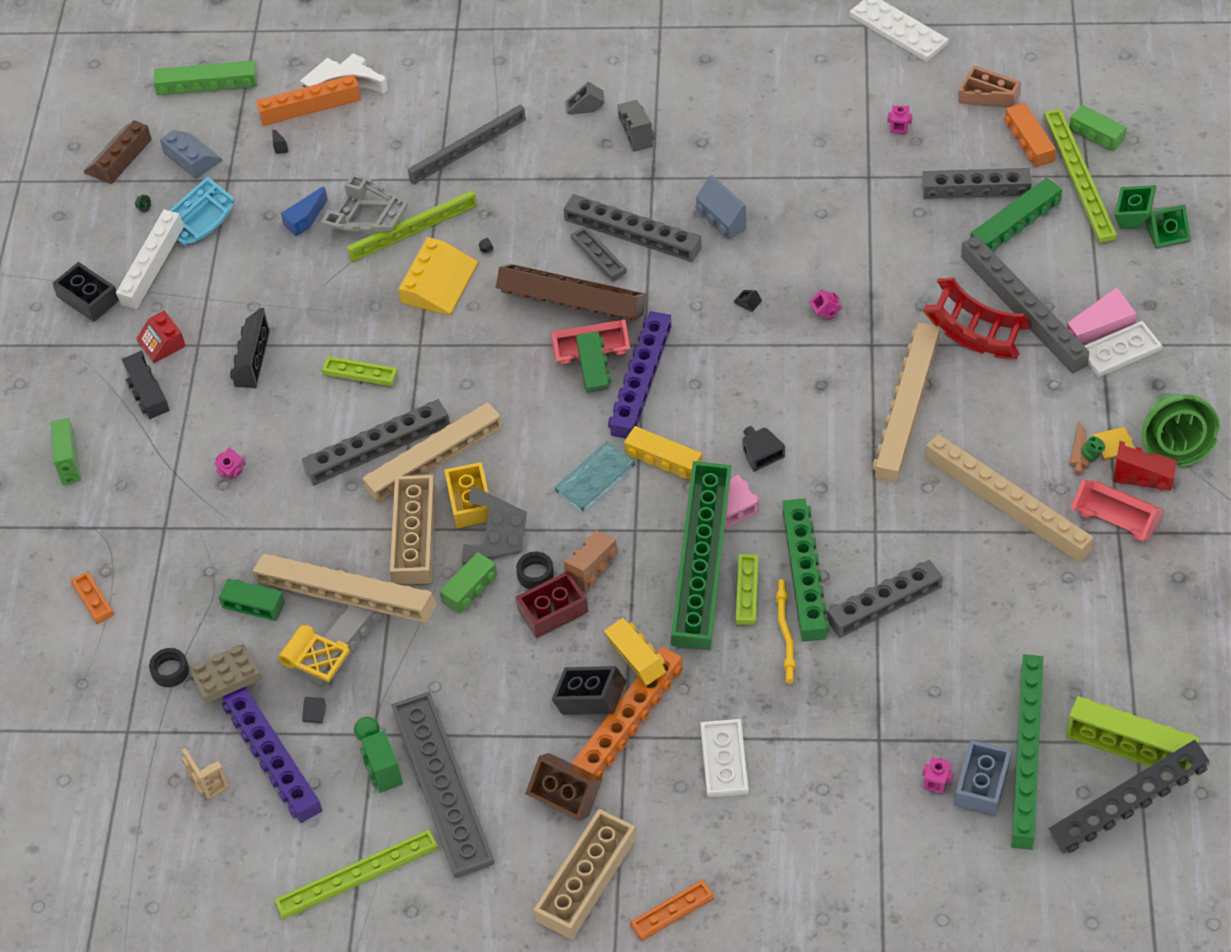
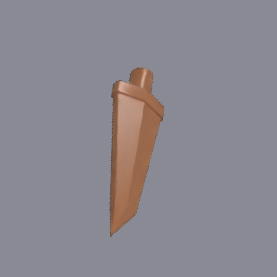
M1080 422L1069 465L1075 467L1076 475H1082L1083 468H1089L1088 459L1081 453V447L1087 441L1086 430Z

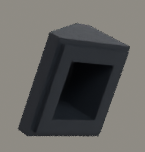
M273 130L272 139L275 153H288L286 140L276 130Z
M743 290L734 300V303L752 312L761 303L762 299L757 290Z
M305 697L302 721L323 723L326 710L325 699Z

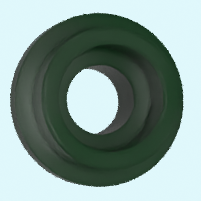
M148 195L138 196L135 200L136 208L141 212H147L151 207L150 197Z

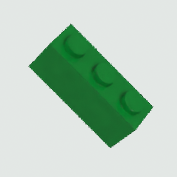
M598 331L576 335L586 393L608 389V383H611L610 372H606L605 369L608 361L606 354L602 353V348L605 347L603 336L599 337Z
M227 579L219 595L221 606L224 609L272 621H277L285 604L282 591L276 588H265L259 584L245 583L239 579Z

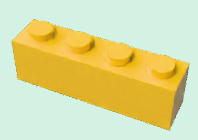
M634 426L624 441L625 454L629 457L637 458L646 464L657 466L666 472L669 471L684 479L691 480L693 461L703 462L701 452Z
M622 618L603 630L612 647L646 686L666 673L663 667L664 659L659 653L655 654L656 651L650 643L646 644L647 641L641 632L637 634L638 631L632 622L628 623Z

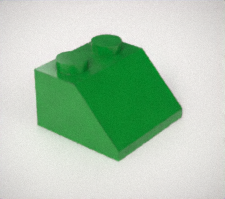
M1156 185L1120 188L1114 214L1120 229L1138 228L1151 216Z

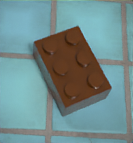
M547 753L538 757L525 794L577 820L589 817L603 778L551 753Z

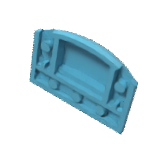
M207 176L169 210L179 213L184 224V228L177 241L182 245H187L211 234L226 219L235 198Z

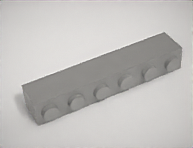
M350 605L324 638L335 643L339 640L348 644L350 652H353L360 640L368 635L374 623L380 620L383 613ZM319 642L313 650L318 651L326 647ZM337 650L329 654L331 659L340 657L342 652ZM327 653L315 656L317 663L329 660ZM314 658L305 659L302 664L306 666L315 664ZM331 666L320 667L319 672L327 675ZM302 671L303 676L321 686L326 683V681Z

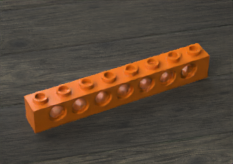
M661 646L656 654L659 653L664 659L663 667L666 673L647 686L637 677L618 702L614 714L607 716L571 764L602 778L605 769L614 763L617 753L624 750L630 736L636 734L639 724L648 718L652 707L658 705L664 691L667 692L674 678L682 673V657Z

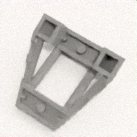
M352 173L345 184L346 197L336 212L332 210L327 211L321 220V224L345 231L387 232L394 229L408 207V203L393 193L389 194L382 186L375 185L371 179ZM366 189L386 200L364 199ZM362 206L386 207L376 223L352 222Z

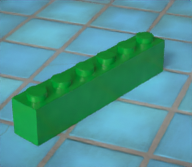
M1046 177L973 230L970 238L977 235L994 252L1001 244L1008 242L1016 233H1020L1023 228L1034 223L1041 215H1045L1053 206H1057L1062 200V188Z

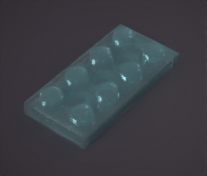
M607 441L556 485L555 492L583 512L635 466V460Z

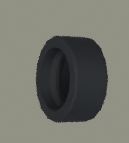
M538 551L524 554L517 562V578L526 589H532L554 578L553 562L545 553ZM532 564H540L547 568V571L540 577L532 578L524 574V569Z
M176 648L159 650L150 659L149 669L152 678L157 685L162 687H174L181 684L189 673V666L185 655ZM169 660L180 662L181 666L175 673L170 675L158 673V668L164 662Z

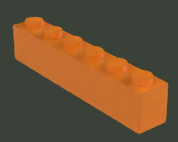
M353 74L256 100L262 125L266 126L360 101L361 96L357 80Z

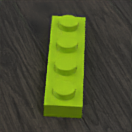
M327 356L322 368V374L393 387L398 370L394 367Z
M739 554L736 625H756L758 554Z

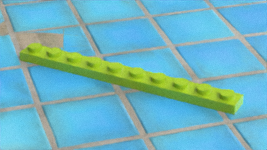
M1057 109L1044 112L1046 124L1098 242L1116 240V231L1062 110Z

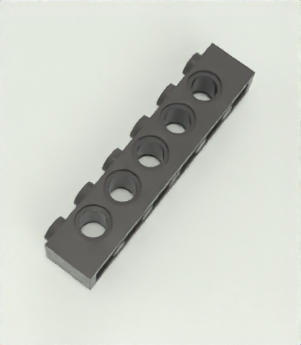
M1030 168L923 171L922 175L923 199L1022 196L1031 189L1032 185Z
M930 559L920 562L915 567L907 571L904 570L891 579H885L881 584L873 588H867L857 596H851L846 601L833 605L827 610L828 622L837 636L842 638L942 588L943 576Z

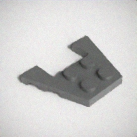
M471 486L469 504L489 506L484 547L463 545L461 562L469 561L477 552L485 557H492L522 551L527 512L479 488Z

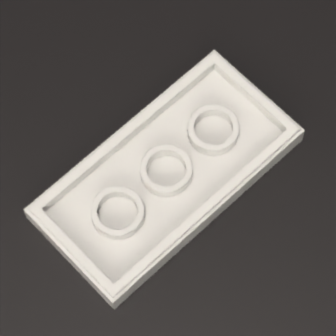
M1143 321L1085 345L1090 351L1088 366L1098 378L1157 353L1163 348L1162 344Z
M741 719L700 722L707 798L749 794Z

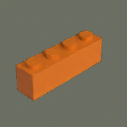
M1026 103L1006 108L1004 123L1010 128L1012 136L1018 140L1019 146L1025 151L1028 160L1035 167L1054 162L1056 149Z

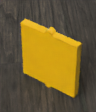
M1125 427L1093 434V436L1100 438L1105 444V450L1101 453L1104 461L1117 458L1119 441H1123L1125 446L1135 449L1132 442L1133 438L1129 436Z

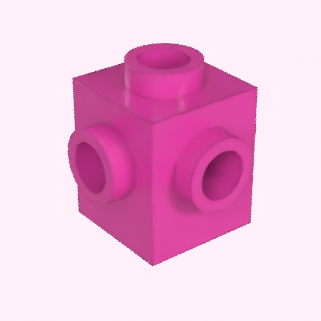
M892 105V112H888L887 122L890 123V132L907 134L908 124H912L913 114L909 113L910 106Z
M822 289L809 301L819 317H825L830 320L842 309L838 295Z
M230 447L224 453H220L214 463L217 467L216 472L223 478L227 476L230 480L238 477L246 464L245 460Z
M931 757L929 764H925L922 776H925L923 788L944 794L947 783L951 784L953 780L952 763L942 758Z

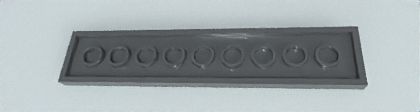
M430 691L391 704L454 877L456 878L495 864Z

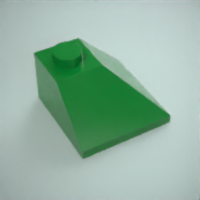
M1185 204L1152 209L1151 216L1145 220L1147 231L1155 247L1191 240Z

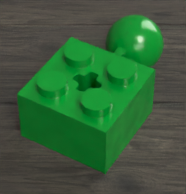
M360 718L354 725V735L362 742L363 747L360 748V752L363 757L364 766L369 772L372 786H377L379 793L403 785L398 762L385 731L380 732V726L374 718Z

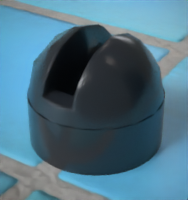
M488 237L480 241L479 249L481 252L489 253L494 250Z

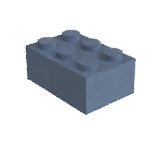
M970 740L955 794L954 805L996 816L1010 765L1012 750Z

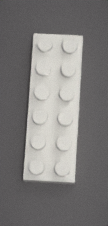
M863 0L849 11V17L926 62L949 44L948 38L883 0Z

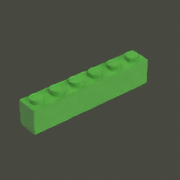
M255 60L154 69V87L157 95L257 87V69Z

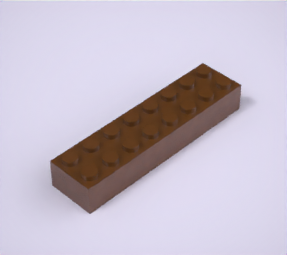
M515 264L500 266L496 282V288L501 289V292L505 294L515 292L518 293L519 297L529 298V296H533L537 301L546 302V300H551L552 304L555 305L569 304V307L573 309L587 308V312L597 313L600 311L609 317L618 315L622 316L621 319L627 321L637 319V317L644 314L647 298L646 293Z

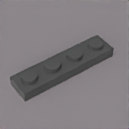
M586 226L571 234V239L611 281L627 273L626 267Z

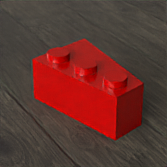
M1119 441L1113 482L1172 491L1176 461L1156 453L1152 455L1142 452L1140 447L1134 449L1125 446V442Z

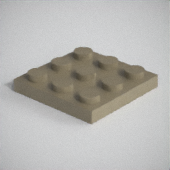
M244 644L234 646L226 652L216 654L212 658L198 662L188 668L206 704L262 679L260 671Z

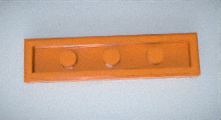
M702 879L630 921V926L642 942L712 901L714 894Z

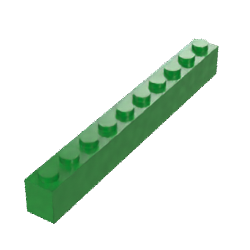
M1023 654L1011 848L1033 850L1044 656Z

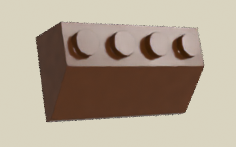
M135 120L125 125L85 168L84 173L112 185L152 140L148 125Z

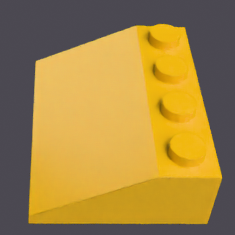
M427 237L399 287L401 303L451 316L479 264L478 261L444 241Z

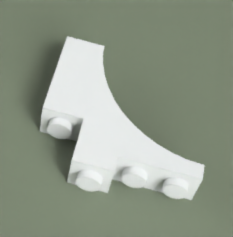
M354 53L341 64L326 58L300 80L301 88L354 74L359 87L373 89L382 94L388 91L386 78L374 72L371 68H367L366 60Z

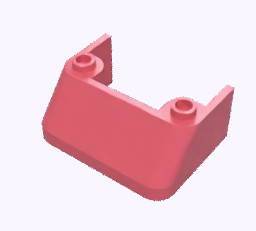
M1082 480L1071 506L1072 510H1079V515L1090 518V516L1099 517L1131 531L1134 534L1133 538L1143 542L1150 539L1165 512L1164 509L1095 480Z

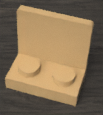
M186 748L182 749L184 757L181 760L186 767L185 770L189 778L194 780L195 787L200 795L204 793L206 798L210 799L230 788L219 761L207 765L200 771Z

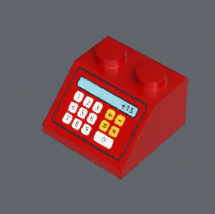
M165 310L150 317L136 338L153 363L186 347L182 332Z

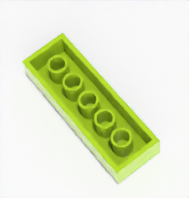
M1077 696L1069 715L1066 738L1149 767L1194 739L1199 743L1200 739L1191 733H1184L1175 730L1171 726H1164L1150 719H1143L1130 712H1123L1114 709L1110 705H1103L1089 698ZM1182 761L1179 763V766L1186 770L1191 767V764L1188 761Z

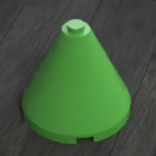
M1161 393L1154 399L1143 423V445L1150 455L1156 453L1175 460L1176 465L1180 467L1188 466L1200 461L1212 451L1218 441L1216 437L1220 429V420L1212 405L1201 397L1189 394Z

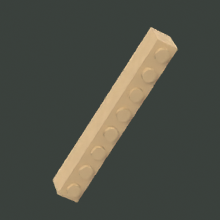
M488 402L477 407L474 411L462 416L456 422L447 425L441 431L414 445L408 451L399 454L396 458L384 463L373 472H369L362 478L365 490L376 503L381 502L394 494L395 476L427 474L501 429V416Z

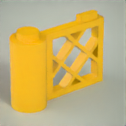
M300 625L278 655V660L288 668L293 669L295 667L329 683L349 655V646L339 640L335 643L315 634V630L309 625ZM317 642L324 644L326 647L318 651L313 650ZM337 650L342 652L340 657L331 659L329 654ZM327 653L329 660L317 663L315 656ZM314 658L315 664L308 666L302 664L305 659ZM331 666L327 675L319 672L320 667Z

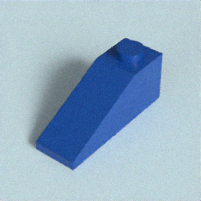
M321 187L281 213L284 226L295 236L310 228L328 200L325 187Z

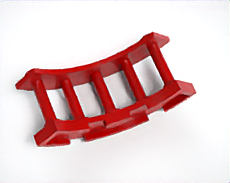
M954 277L938 278L937 282L943 290L936 305H925L923 310L929 320L936 327L939 325L945 331L944 334L972 351L980 354L988 352L995 354L994 357L1018 359L1020 353L1014 344L1020 329L1031 328L1025 314L1008 313L988 307L966 293ZM948 297L956 303L951 315L944 308ZM961 309L973 315L968 328H965L956 321ZM979 319L992 323L987 337L974 332ZM999 326L1012 328L1007 341L994 339Z

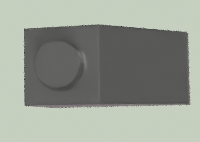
M587 82L566 100L567 114L596 111L605 103L604 91Z

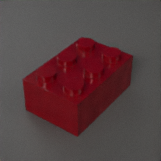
M568 571L515 597L518 612L536 638L588 613L587 598Z

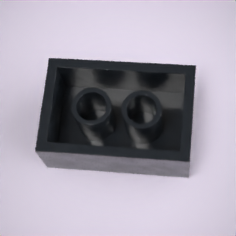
M77 262L52 283L56 296L92 322L119 301L115 286L80 262Z
M617 666L565 667L551 700L562 715L614 714L627 681Z

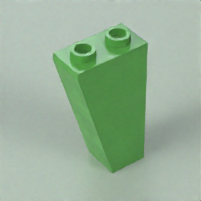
M65 418L52 421L53 461L62 485L81 481L74 431L70 419Z

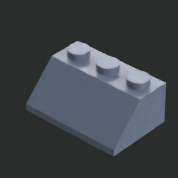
M172 130L160 139L163 153L195 179L222 161L220 156L188 132Z
M713 175L709 176L696 196V210L699 214L706 217L710 224L718 228L722 235L731 239L746 230V205Z

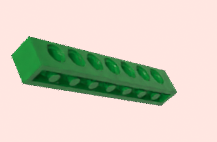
M806 498L783 500V518L801 641L825 640L826 631H829L828 619L824 620V615L827 614L826 603H822L821 598H824L823 586H819L821 571L816 568V565H819L818 553L814 554L816 538H812L811 533H814L813 521L809 522V517H812L811 506H807Z

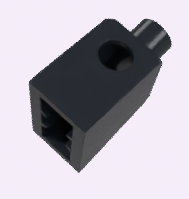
M752 426L745 428L742 446L753 472L785 457L784 443L767 428L757 431Z

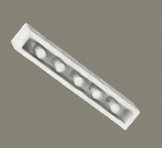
M163 210L116 291L121 305L138 309L184 228L179 213Z

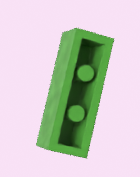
M1081 105L1070 118V130L1113 152L1125 140L1126 126L1084 105Z
M477 552L439 591L441 602L460 614L470 606L471 601L476 596H479L490 582L495 580L497 576L496 563Z

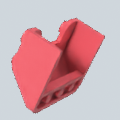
M626 320L550 332L555 361H559L560 364L571 363L573 358H578V361H580L576 335L596 331L599 332V337L603 336L605 346L602 348L603 354H606V356L608 352H614V355L625 354L626 350L630 349Z

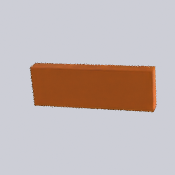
M88 571L70 580L96 624L114 615Z

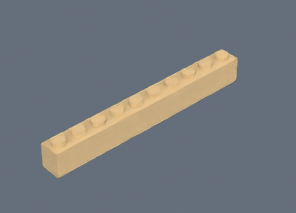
M918 322L917 328L912 331L911 340L913 342L908 344L907 354L909 355L903 361V368L905 369L900 371L898 381L900 386L896 385L894 393L896 399L891 401L890 411L892 413L887 415V429H883L881 437L883 443L878 445L877 455L879 457L874 459L872 469L875 470V478L898 483L938 345L940 326L936 327L935 325Z
M937 434L926 445L925 459L1077 562L1080 563L1092 551L1093 536L940 434Z
M263 553L252 570L259 584L427 623L437 606L432 592L428 590H420L411 586L381 581L376 578L363 577L359 574H350L342 570L337 571L325 566L320 567L308 562H298L276 555Z

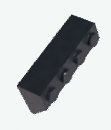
M264 308L258 309L247 317L244 326L241 327V340H238V352L234 355V369L232 368L230 371V378L233 380L235 387L257 388L270 334Z

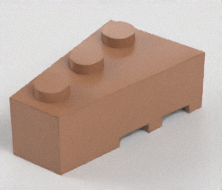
M973 65L958 91L959 103L1012 107L1021 94V81Z
M597 530L583 542L584 547L581 550L576 549L571 559L566 558L563 561L564 571L570 573L580 590L585 593L596 584L598 576L605 572L609 561L614 559L618 553L616 539Z

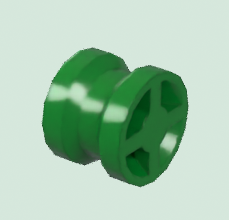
M1095 436L1090 437L1087 443L1081 447L1082 455L1091 461L1096 460L1105 450L1104 442Z

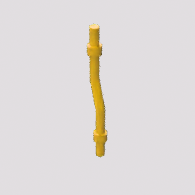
M780 579L778 580V592H776L778 623L786 642V659L784 660L786 683L792 684L796 669L794 641L785 619V609L788 601L786 581Z

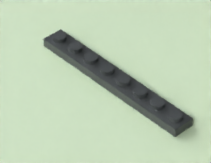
M521 104L512 108L510 111L408 168L410 182L413 185L522 123L526 120L525 108Z

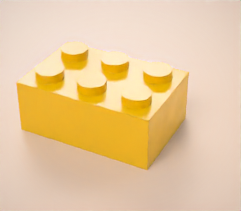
M482 462L445 469L446 483L456 529L487 523L489 506L469 504L471 486L489 493Z

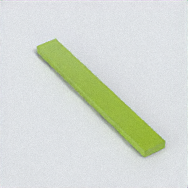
M471 190L396 224L391 231L378 232L346 246L350 261H356L476 207V194Z
M430 829L282 895L274 899V902L284 920L439 849Z

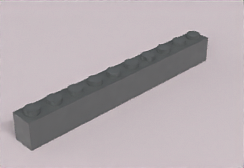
M977 235L962 243L961 258L1014 313L1025 314L1031 325L1030 330L1072 374L1088 366L1090 351Z

